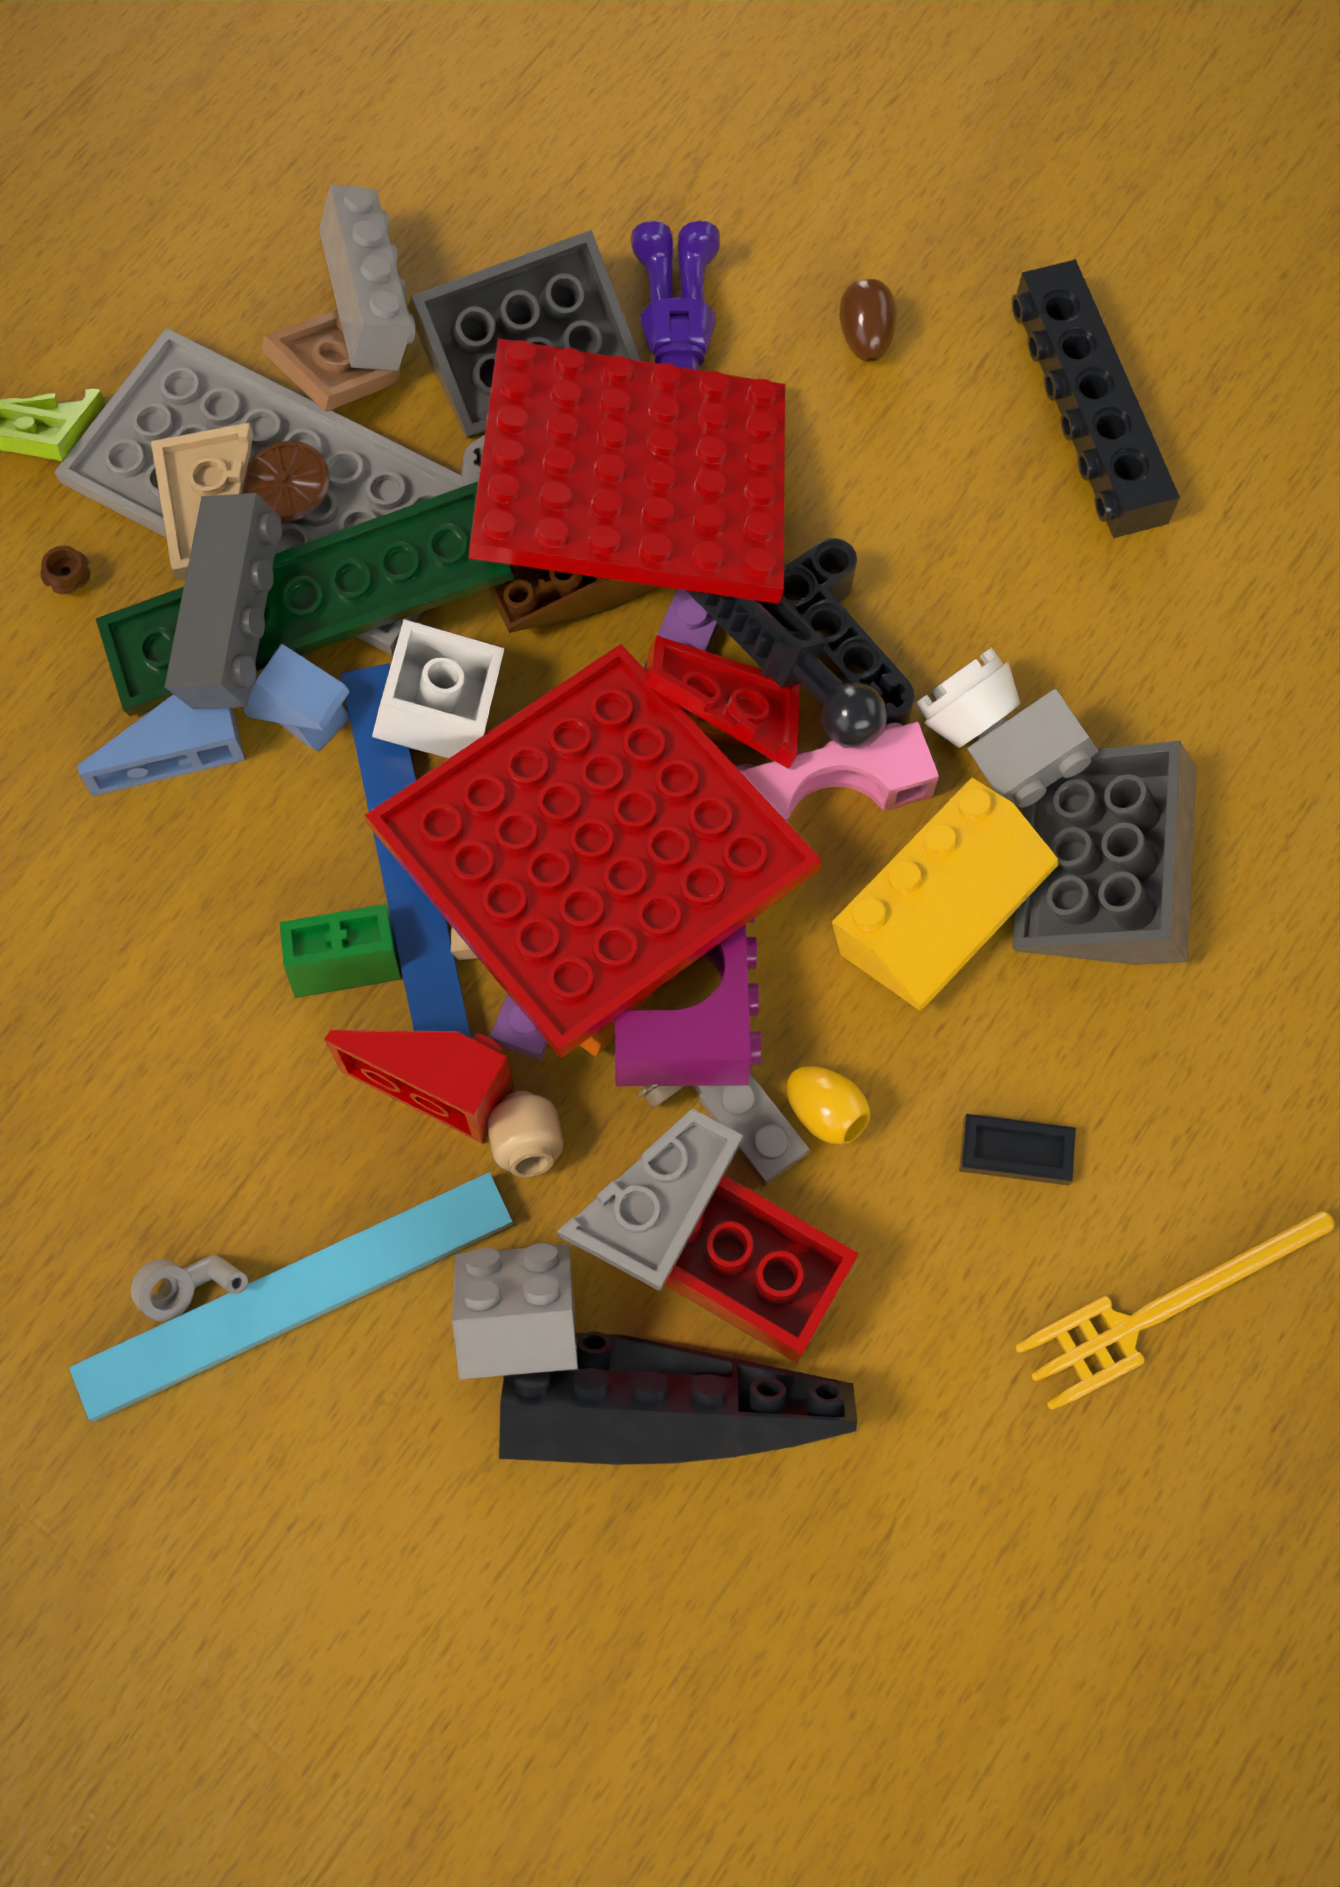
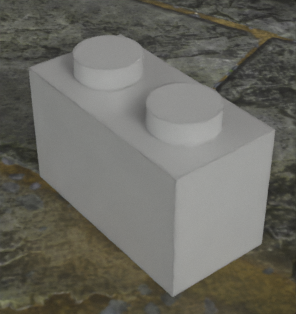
M1056 688L967 748L995 792L1014 803L1016 807L1022 808L1032 805L1041 799L1047 791L1046 787L1062 776L1069 778L1083 771L1091 763V757L1099 752Z

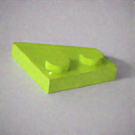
M86 389L85 398L82 401L58 403L55 393L35 395L27 399H0V451L63 461L105 407L101 390Z

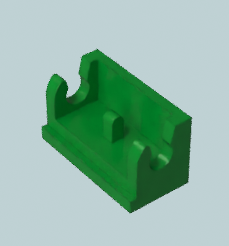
M387 904L279 922L284 969L295 998L401 980L400 966L394 946L396 942Z

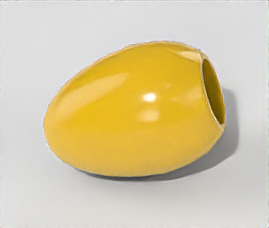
M818 1066L797 1068L789 1076L786 1086L789 1103L798 1119L811 1134L827 1143L844 1145L854 1141L864 1131L870 1120L869 1103L863 1092L854 1082L837 1072Z

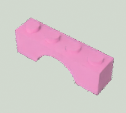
M918 722L904 726L900 723L887 724L883 734L876 741L861 749L843 748L834 741H830L824 748L804 753L801 750H797V757L789 769L775 761L756 767L753 764L736 766L787 823L793 809L804 797L823 788L845 787L854 789L867 795L883 811L932 798L939 778Z

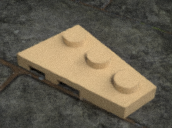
M250 423L151 441L171 568L176 580L186 579L201 497L242 494L254 435Z

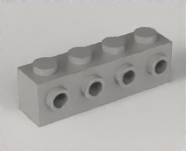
M330 185L319 232L351 368L398 371L406 345L412 344L414 340L415 319L413 314H408L405 303L406 284L404 279H399L396 268L397 248L394 244H390L388 237V214L381 209L376 189H367L359 186Z

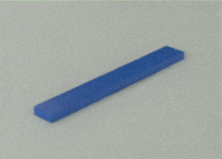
M391 663L340 673L342 683L350 691L346 697V703L369 812L416 781L409 747L372 737ZM373 832L414 1031L459 1032L471 1038L455 958L451 953V940L447 921Z

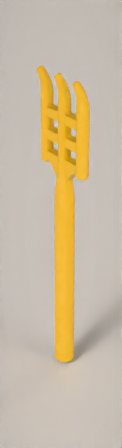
M1319 1211L1147 1303L1131 1316L1113 1311L1110 1298L1102 1296L1038 1330L1017 1344L1015 1349L1021 1353L1056 1338L1064 1354L1054 1358L1033 1372L1031 1377L1034 1381H1038L1072 1366L1081 1381L1054 1397L1047 1405L1049 1409H1055L1076 1401L1144 1364V1356L1135 1349L1139 1331L1162 1323L1331 1232L1335 1226L1334 1218L1326 1211ZM1100 1314L1108 1330L1098 1335L1090 1319ZM1078 1326L1086 1342L1076 1347L1068 1331ZM1116 1342L1125 1358L1114 1363L1106 1347ZM1094 1354L1103 1369L1092 1375L1084 1359Z

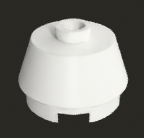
M992 647L980 655V658L985 663L984 666H981L978 660L975 659L933 689L931 692L936 697V701L932 702L926 695L915 703L927 719L923 723L958 748L977 736L979 739L983 738L1006 722L1003 717L1021 704L1009 662L1007 661L1003 664Z

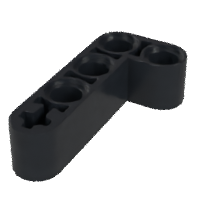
M830 538L821 541L784 566V590L781 598L815 631L828 630L834 634L830 637L822 636L826 643L818 659L843 684L847 682L865 683L878 691L887 707L886 725L890 723H900L902 726L907 725L915 698L914 688L839 603L851 592L857 564L856 552L853 546L845 540ZM834 568L839 570L840 573L832 574L824 569ZM788 594H794L800 596L802 599L792 601L785 598L784 596ZM857 665L864 668L867 672L854 673L846 667Z

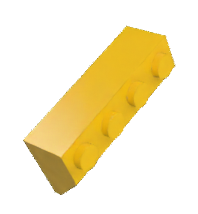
M971 778L832 921L840 955L919 1011H922L1059 865L1058 858L1014 803L974 778Z

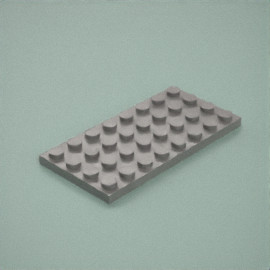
M165 328L55 470L60 483L166 538L151 441L250 423L254 435L248 463L261 450L275 443L284 441L306 443L314 447L326 462L330 473L329 488L323 501L310 514L293 522L281 523L282 535L279 543L276 545L275 554L467 485L461 475L331 410L324 412L315 402L168 328ZM422 612L404 619L416 622ZM403 619L356 635V637L393 656Z

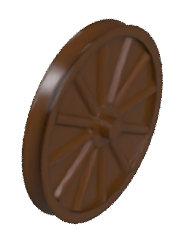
M298 441L275 443L261 450L248 463L242 494L257 493L281 518V523L293 522L310 514L323 501L330 484L329 469L322 455L314 447Z

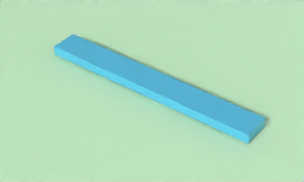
M490 1172L249 1283L246 1289L239 1294L228 1293L69 1367L89 1421L97 1422L514 1226Z

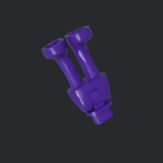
M694 221L682 227L677 241L682 298H673V233L670 227L662 222H643L633 229L631 246L635 257L646 268L649 278L650 305L640 314L647 344L655 357L654 363H668L676 367L699 370V366L704 363V356L709 348L715 327L716 314L705 303L704 274L706 266L719 251V230L714 224L707 221Z

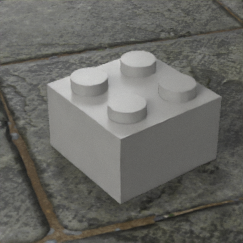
M538 1243L527 1248L507 1250L480 1248L470 1253L455 1254L452 1324L459 1379L578 1369L575 1300L569 1244L553 1246L547 1243Z

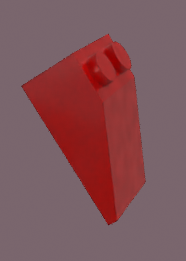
M330 1030L324 1039L340 1072L482 1144L488 1135L487 1122L495 1105L502 1102V1099L514 1089L507 1056L503 1055V1047L492 1039L480 1034H475L471 1039L459 1032Z

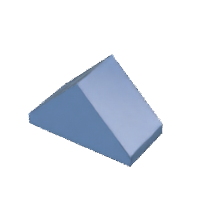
M281 644L255 681L249 695L248 706L244 707L243 711L249 718L324 731L350 691L345 684Z

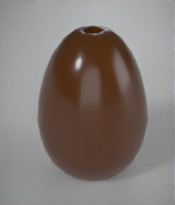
M862 279L853 282L843 293L840 302L839 318L845 340L856 357L865 362L877 361L885 355L892 342L896 326L897 310L894 297L890 289L883 282L876 279Z

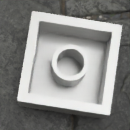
M403 619L372 737L445 758L452 757L482 737L505 648Z

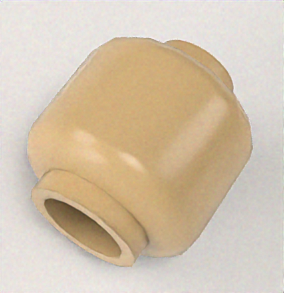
M516 1091L506 1095L502 1102L495 1105L487 1122V1131L492 1155L498 1166L518 1177H533L548 1171L562 1153L564 1145L558 1113L553 1103L540 1095H533L528 1091Z

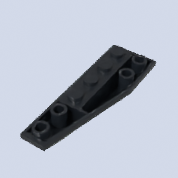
M597 1331L576 1332L578 1369L504 1375L500 1401L499 1459L610 1465L669 1464L733 1458L796 1447L856 1431L857 1413L854 1384L627 1335L604 1334Z

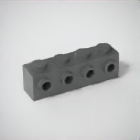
M257 493L201 497L165 682V688L192 709L247 707L250 690L256 680V656L259 640L265 630L264 612L268 591L273 585L272 567L276 545L279 543L282 535L281 518Z

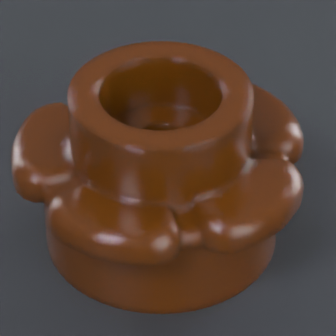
M70 546L54 547L42 559L41 579L46 586H51L55 593L71 594L76 589L84 587L91 576V571L87 567L89 561L83 553ZM71 570L68 575H62L64 571Z

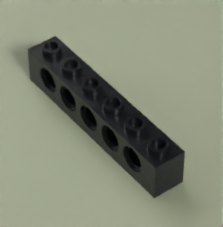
M1076 259L1022 272L1017 293L1012 297L1013 315L1018 323H1023L1028 335V348L1031 358L1034 362L1039 361L1043 370L1047 396L1051 401L1055 400L1061 413L1063 434L1068 441H1073L1076 448L1079 472L1085 481L1089 480L1095 494V508L1099 519L1102 522H1107L1113 538L1169 524L1180 496Z

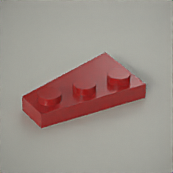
M658 635L655 636L648 650L645 686L787 769L791 767L797 757L800 683L781 688L771 677H765L762 674L763 670Z

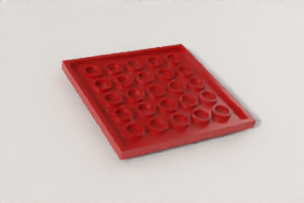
M498 338L468 558L780 604L784 590L786 384L771 382L761 378L752 379L727 375L718 371H701L676 367L668 363L657 364L627 359L622 356L600 355L578 351L573 348H556L531 344L523 340L512 341Z
M619 644L365 814L367 824L560 1058L571 1052L615 1020L617 1016L630 1009L821 870L822 859L681 707L645 686L646 670L622 644Z

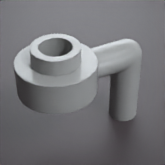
M218 1255L209 1256L185 1268L180 1267L173 1261L159 1259L147 1263L137 1272L131 1285V1297L135 1306L149 1318L156 1321H168L178 1317L187 1309L193 1298L195 1287L214 1280L231 1294H239L246 1289L248 1279L244 1273ZM164 1278L165 1284L162 1290L156 1294H151L153 1286L160 1279Z

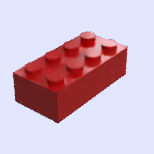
M723 1175L664 1285L798 1364L850 1273L859 1253Z

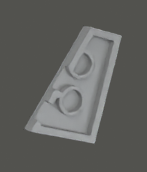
M691 1109L641 1155V1158L621 1177L606 1186L597 1195V1198L577 1217H572L557 1231L558 1236L661 1291L743 1140V1135Z

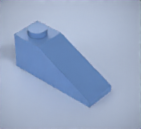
M172 695L77 766L81 779L92 796L243 761L245 756L234 708L192 709L177 696Z

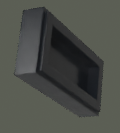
M966 1114L963 1119L959 1172L1069 1186L1073 1181L1076 1128Z

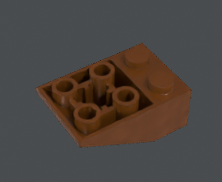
M510 565L514 579L493 586L489 590L509 633L612 610L657 587L654 585Z

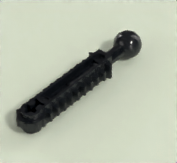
M686 590L763 669L762 674L765 677H771L781 688L801 683L822 704L821 724L829 739L843 748L861 749L871 745L883 734L887 721V707L880 693L865 683L847 682L843 684L818 659L826 643L822 638V634L806 623L782 598L780 604Z

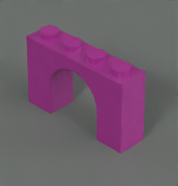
M755 918L749 921L748 923H754ZM746 924L704 954L716 967L722 980L717 989L707 999L692 1007L679 1010H626L615 1018L616 1086H652L655 1084H659L657 1086L749 1085L751 1064H761L760 1031H750V1016L759 1015L758 983H748V969H756L757 940L756 937H746Z

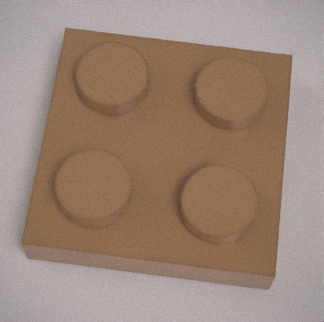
M338 310L264 336L262 352L324 412L393 386L398 382L401 371L400 367L398 371L351 368Z

